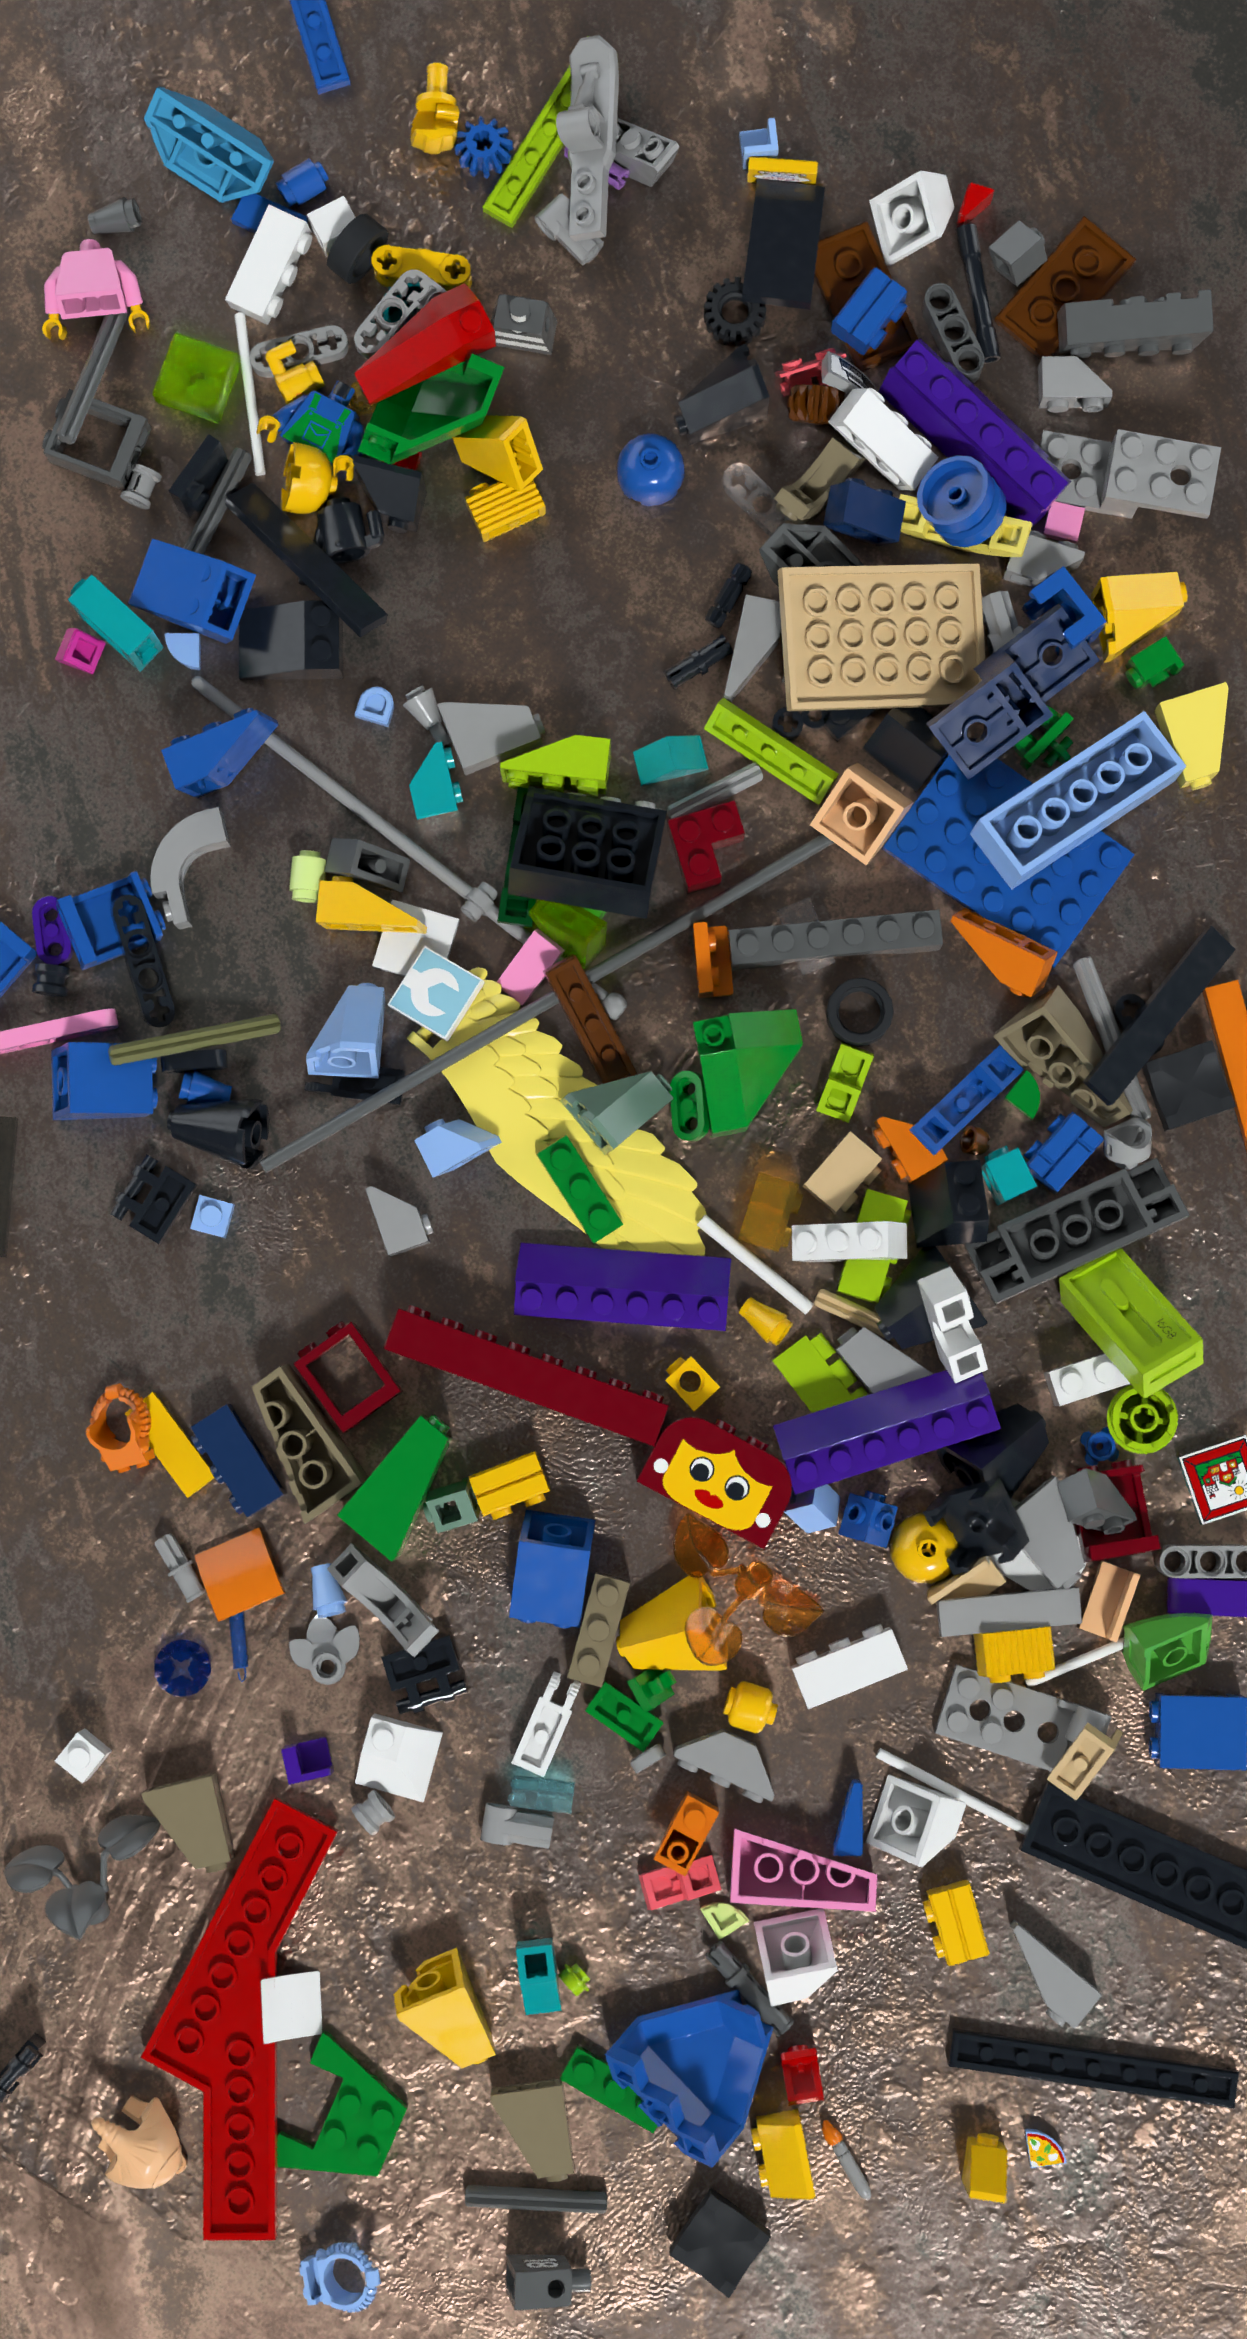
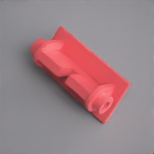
M829 348L815 353L816 359L803 363L802 358L783 363V370L774 372L775 376L784 377L785 382L780 383L783 397L790 396L791 388L795 385H813L811 378L817 376L819 385L829 386L822 383V360L824 356L830 351L845 358L847 357L846 353H836L835 348Z

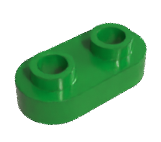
M681 1071L673 1077L670 1083L672 1088L670 1094L674 1098L671 1100L672 1128L680 1139L698 1141L705 1137L710 1127L703 1076L697 1072ZM693 1083L695 1091L692 1095H689L688 1086ZM696 1118L697 1127L692 1130L690 1128V1121Z

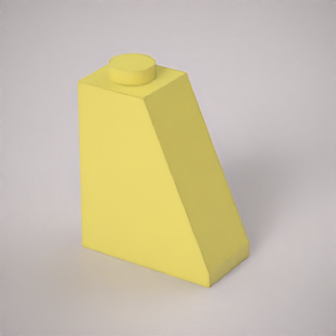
M1227 682L1160 702L1154 710L1161 733L1186 765V768L1177 778L1180 789L1191 786L1192 790L1204 788L1212 784L1211 779L1220 771L1229 689Z

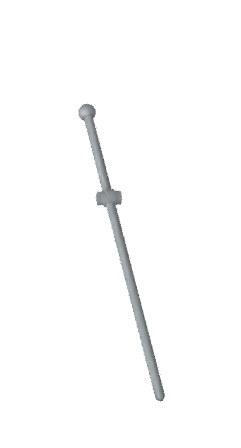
M195 676L192 678V687L234 719L233 715L243 710L202 677ZM272 733L264 742L463 897L466 902L460 909L469 919L477 922L481 915L487 916L523 945L532 933L523 926L497 923L499 908L493 901L497 898L498 893L492 886L482 882L478 888H472L276 734ZM560 956L556 963L563 960L564 958ZM594 982L591 985L608 1018L617 1020L627 1008L626 999L618 993H607Z

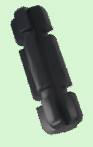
M742 563L735 564L730 573L731 578H727L714 600L715 606H711L705 616V621L713 627H722L727 618L726 613H730L743 591V585L747 584L752 575V570Z

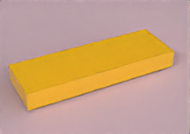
M152 1392L143 1400L147 1404V1409H149L151 1416V1429L148 1435L150 1439L149 1447L153 1448L154 1454L186 1497L190 1498L215 1479L210 1471L207 1461L196 1449L157 1394ZM129 1409L125 1412V1415L128 1416L133 1410Z

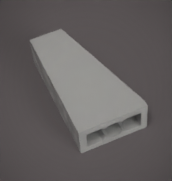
M852 1327L837 1339L841 1346L835 1351L870 1394L933 1374L865 1327L861 1328L858 1332Z

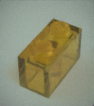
M759 1172L737 1241L776 1254L779 1252L780 1246L787 1248L792 1234V1228L788 1227L787 1223L791 1213L798 1214L803 1199V1194L797 1193L800 1184Z

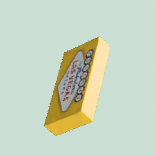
M751 156L749 157L747 182L757 183V178L816 185L818 162Z

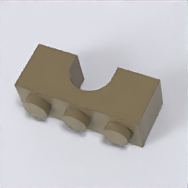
M596 1571L567 1678L602 1688L630 1580Z

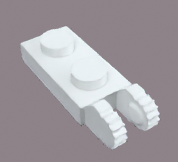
M556 1671L553 1672L543 1697H539L511 1762L542 1777L546 1774L573 1711L571 1707L581 1686V1682L576 1680L570 1684L563 1706L551 1701L553 1692L557 1690L561 1680V1674Z

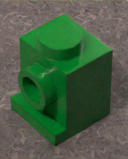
M1165 636L1132 656L1125 665L1127 668L1125 673L1128 681L1135 689H1141L1149 683L1154 688L1170 677L1169 671L1173 677L1177 675L1184 667V663Z

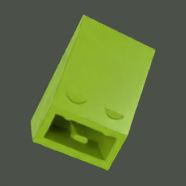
M582 735L570 736L501 762L502 780L505 783H509L508 787L518 789V787L528 788L530 785L563 793L564 790L578 791V793L584 794L587 797L598 798V794H606L611 740Z

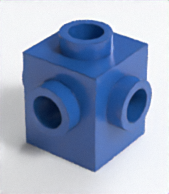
M867 1490L864 1497L850 1493L838 1534L887 1548L898 1507L884 1503L885 1495Z

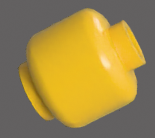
M742 1681L737 1687H730L723 1714L728 1715V1722L731 1726L759 1733L763 1730L765 1724H773L778 1704L772 1703L773 1695L770 1689Z

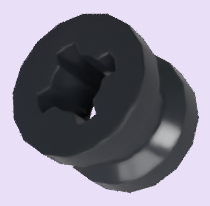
M35 964V972L38 976L37 982L32 986V992L46 996L67 997L68 989L65 986V981L70 976L71 969L53 964Z

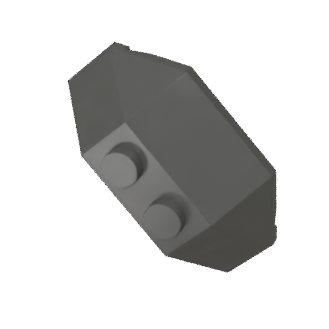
M782 523L759 548L768 573L778 587V569L782 567L865 566L826 526Z

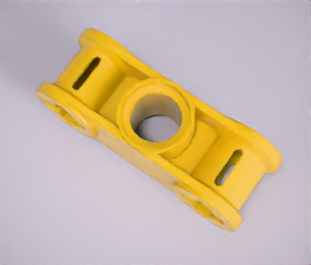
M382 245L372 255L375 278L377 282L385 287H392L403 273L412 269L425 273L446 291L453 289V286L457 287L463 283L471 289L473 284L470 264L464 256L458 254L434 252L423 248L411 249ZM388 263H393L390 265L389 270L383 269L387 267ZM455 272H461L457 279H451V277L455 276Z

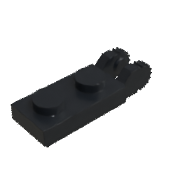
M380 1067L379 1079L333 1076L332 1085L313 1081L310 1083L306 1082L304 1091L331 1094L335 1098L363 1101L406 1076V1071ZM403 1094L386 1104L401 1106Z

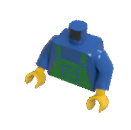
M338 380L329 397L313 390L309 395H301L283 406L272 416H263L258 422L256 433L259 434L262 430H269L267 438L269 443H273L276 440L277 433L281 431L280 437L290 445L295 442L320 449L331 462L333 476L336 477L339 471L343 472L345 470L347 471V481H351L354 477V455L361 457L363 455L358 449L364 435V427L357 413L347 408L355 389Z

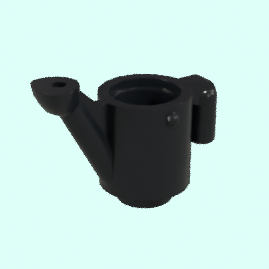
M340 497L328 500L324 503V508L318 511V523L313 542L336 564L360 560L370 553V549L381 546L384 541L385 534L378 510H371L366 513L370 531L368 536L361 506L358 503L351 502L349 498ZM298 577V583H299L300 585L307 586V585Z

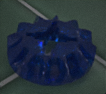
M185 1639L172 1641L160 1650L154 1660V1677L157 1679L161 1689L173 1696H191L199 1692L209 1680L211 1673L210 1658L205 1649L194 1641ZM171 1657L179 1662L189 1660L191 1657L193 1658L187 1668L193 1680L183 1674L174 1679L171 1678L176 1670Z

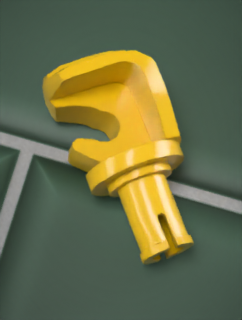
M442 63L427 65L426 92L418 95L416 98V108L419 111H417L411 127V146L428 154H439L443 151L452 150L457 140L459 107L457 106L456 99L452 95L447 94L448 66Z

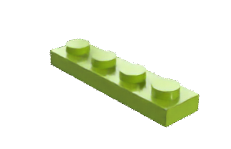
M725 698L718 702L704 727V730L754 763H757L760 767L818 805L824 800L839 775Z

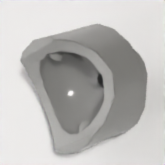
M1133 1117L1119 1125L1104 1130V1155L1109 1160L1115 1162L1117 1167L1121 1169L1126 1168V1170L1133 1169L1140 1162L1149 1158L1152 1146V1128L1146 1120Z

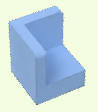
M768 118L766 129L739 132L743 170L748 169L749 157L751 156L778 158L779 148L775 118Z
M828 1484L796 1495L792 1487L791 1497L784 1513L806 1533L837 1526L840 1496Z

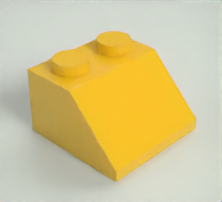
M798 2108L756 2116L758 2128L751 2129L754 2150H762L764 2164L758 2165L761 2186H769L771 2198L807 2200L816 2198Z

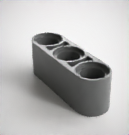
M944 283L933 284L925 293L922 305L923 318L943 360L950 362L974 384L980 378L985 358L983 351L954 290ZM934 299H940L946 303L947 307L936 309L930 302ZM951 329L956 330L960 333L961 338L951 340L945 335V332ZM969 360L974 363L976 368L971 371L964 370L959 365V362Z

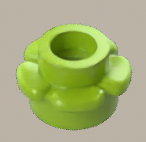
M577 1963L572 1967L564 1964L565 1969L558 1974L564 1984L576 1997L584 1990L588 1992L589 1988L586 1985L590 1980L588 1975Z

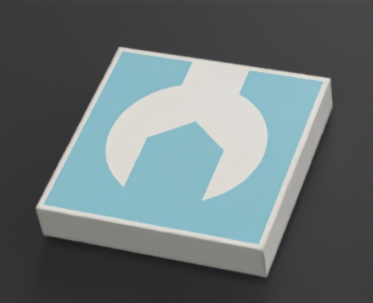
M424 946L387 1005L448 1042L485 982Z

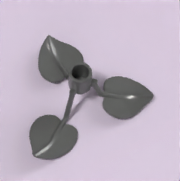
M132 1814L117 1817L106 1824L98 1836V1843L100 1847L104 1848L100 1861V1884H96L93 1881H85L80 1885H72L64 1873L58 1869L65 1860L63 1852L50 1845H39L24 1850L8 1863L3 1872L8 1885L13 1890L21 1893H32L40 1890L51 1881L53 1876L57 1877L66 1888L54 1892L45 1904L46 1915L50 1922L60 1931L81 1940L89 1925L103 1922L110 1914V1908L106 1900V1892L109 1891L107 1885L108 1857L111 1855L114 1860L122 1861L136 1855L155 1836L161 1823L155 1817Z

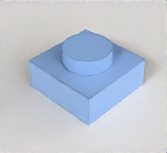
M199 1195L190 1229L226 1238L235 1204Z

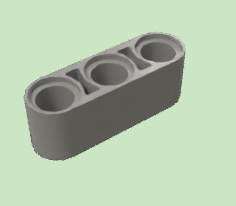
M1241 1544L1164 1545L1155 1553L1154 1565L1158 1572L1172 1578H1247V1570L1241 1571L1236 1565L1237 1556L1241 1552H1247V1546ZM1175 1551L1179 1554L1181 1562L1176 1570L1169 1571L1165 1567L1164 1560L1168 1553ZM1211 1551L1216 1557V1564L1210 1571H1205L1200 1565V1559L1204 1553Z

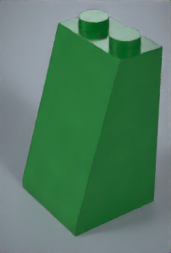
M421 1415L337 1514L340 1519L391 1562L398 1559L402 1554L452 1440V1437L447 1434L450 1427L436 1415H431L430 1418L426 1415Z

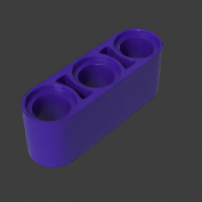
M1168 1577L1167 1613H1199L1213 1616L1247 1617V1580Z

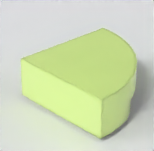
M713 1902L700 1907L719 1940L750 1921L741 1909L729 1903Z

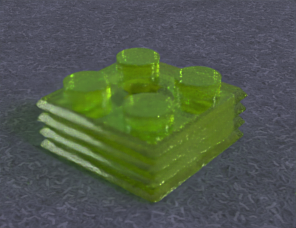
M175 333L152 395L159 404L214 423H219L241 366L240 357L236 352ZM198 372L202 373L204 379H197L195 383H192L190 377Z

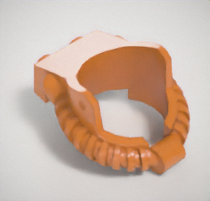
M121 1383L105 1388V1393L98 1398L91 1412V1424L86 1428V1436L89 1442L100 1451L101 1461L107 1464L110 1472L117 1470L118 1473L131 1470L130 1466L136 1465L137 1468L150 1464L149 1460L155 1458L153 1448L149 1449L150 1439L148 1435L151 1429V1416L149 1409H147V1404L143 1402L144 1399L139 1397L137 1392L135 1393L132 1389L124 1388ZM119 1398V1401L126 1403L133 1410L127 1416L131 1431L129 1442L116 1440V1435L111 1432L107 1425L106 1411L113 1399Z

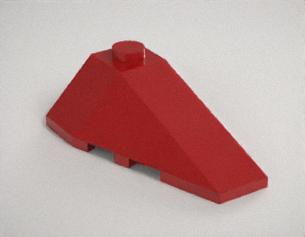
M463 283L432 298L354 373V376L371 406L470 359L471 354L478 355L495 347V330L480 300Z

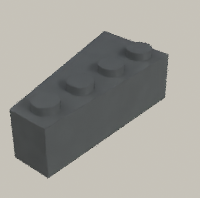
M1211 289L1198 290L1196 298L1182 299L1181 292L1166 293V297L1157 298L1153 302H1148V299L1144 296H1134L1121 300L1119 302L1120 305H1114V300L1112 299L1065 303L1057 312L1059 354L1070 353V356H1077L1078 358H1086L1091 356V353L1104 352L1105 357H1119L1125 355L1126 351H1138L1139 356H1152L1158 354L1159 350H1172L1174 355H1184L1192 353L1193 349L1213 332Z

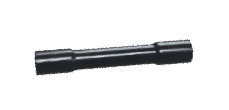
M965 224L959 226L956 232L961 259L965 266L974 314L975 335L984 354V364L1000 360L1001 355L990 311L976 224Z

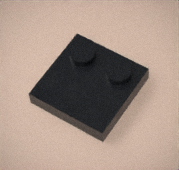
M210 434L207 435L169 489V493L178 510L191 518L195 511L200 512L209 499L208 492L218 480L228 462L221 442Z

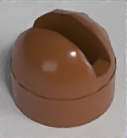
M968 1126L961 1135L960 1148L962 1152L967 1154L982 1155L990 1147L987 1144L990 1136L982 1128Z

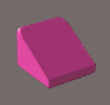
M68 628L55 660L92 675L106 642L77 628Z

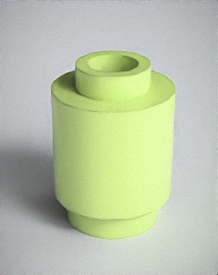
M301 850L299 856L292 857L289 891L292 892V900L318 903L320 881H325L326 872L324 871L327 860L320 858V852Z

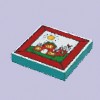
M1246 1435L1177 1457L1200 1525L1247 1510Z

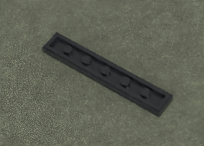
M254 483L226 497L225 505L359 637L387 622L388 614Z
M1208 926L1203 930L1083 1081L1107 1106L1113 1105L1236 950L1213 926Z

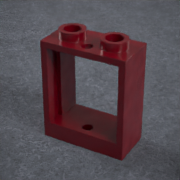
M341 1321L326 1332L329 1338L318 1346L315 1342H312L297 1353L300 1359L293 1364L342 1433H346L402 1393L403 1390L356 1324L350 1322L346 1325ZM351 1336L385 1385L343 1415L308 1365Z

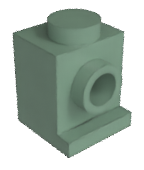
M469 1477L463 1478L460 1482L429 1491L426 1502L423 1503L426 1519L429 1523L434 1522L437 1533L477 1522L481 1511ZM455 1500V1506H449L447 1504V1502Z

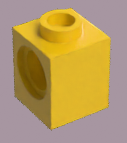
M680 1356L665 1370L670 1375L665 1381L693 1411L698 1409L720 1388L692 1356L686 1361ZM686 1371H693L700 1377V1386L693 1392L685 1391L680 1386V1377Z

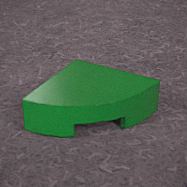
M1026 1070L1004 1099L1030 1120L1035 1117L1038 1111L1040 1091L1036 1080Z

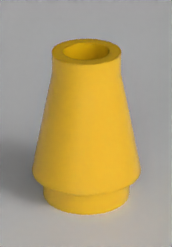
M752 1297L747 1299L739 1311V1314L747 1320L766 1343L772 1342L776 1346L785 1338L793 1325L787 1319V1314L762 1304Z

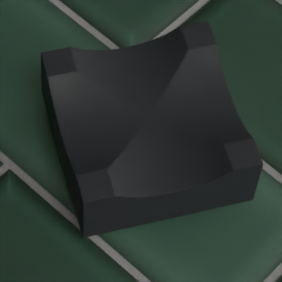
M1212 1040L1146 1062L1142 1068L1164 1132L1236 1107L1224 1079Z
M710 2188L669 2247V2253L671 2257L698 2273L718 2291L730 2298L751 2263L770 2240V2230Z

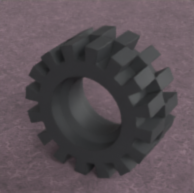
M735 277V282H730L729 278L723 279L721 286L717 282L713 286V291L708 292L704 306V323L707 324L706 329L708 333L712 332L713 339L717 342L722 339L723 345L729 346L730 342H735V347L741 346L742 341H745L746 344L751 343L753 336L757 338L765 324L766 304L741 301L744 284L741 283V277ZM734 300L744 303L749 312L747 318L737 324L726 321L722 315L723 306Z

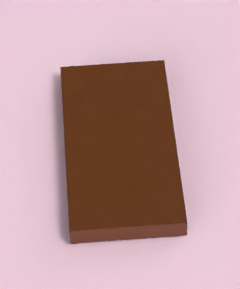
M1085 216L1082 217L1047 257L1048 260L1033 273L994 319L997 325L1039 360H1041L1042 356H1055L1059 351L1057 312L1065 303L1103 300L1137 260Z
M867 221L819 240L814 277L833 320L873 268H878L893 280ZM906 311L896 323L891 320L884 328L887 334L876 350L870 347L864 355H861L850 347L847 342H843L852 365L861 372H864L903 356L918 339Z

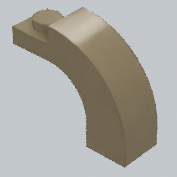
M841 435L832 437L810 468L795 483L782 487L774 498L778 501L775 508L793 523L809 525L827 507L830 486L845 482L847 478H852L866 458Z

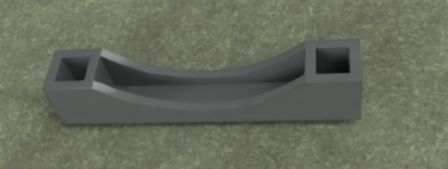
M940 910L734 929L728 932L731 971L765 968L798 961L838 956L909 954L939 951L943 945Z

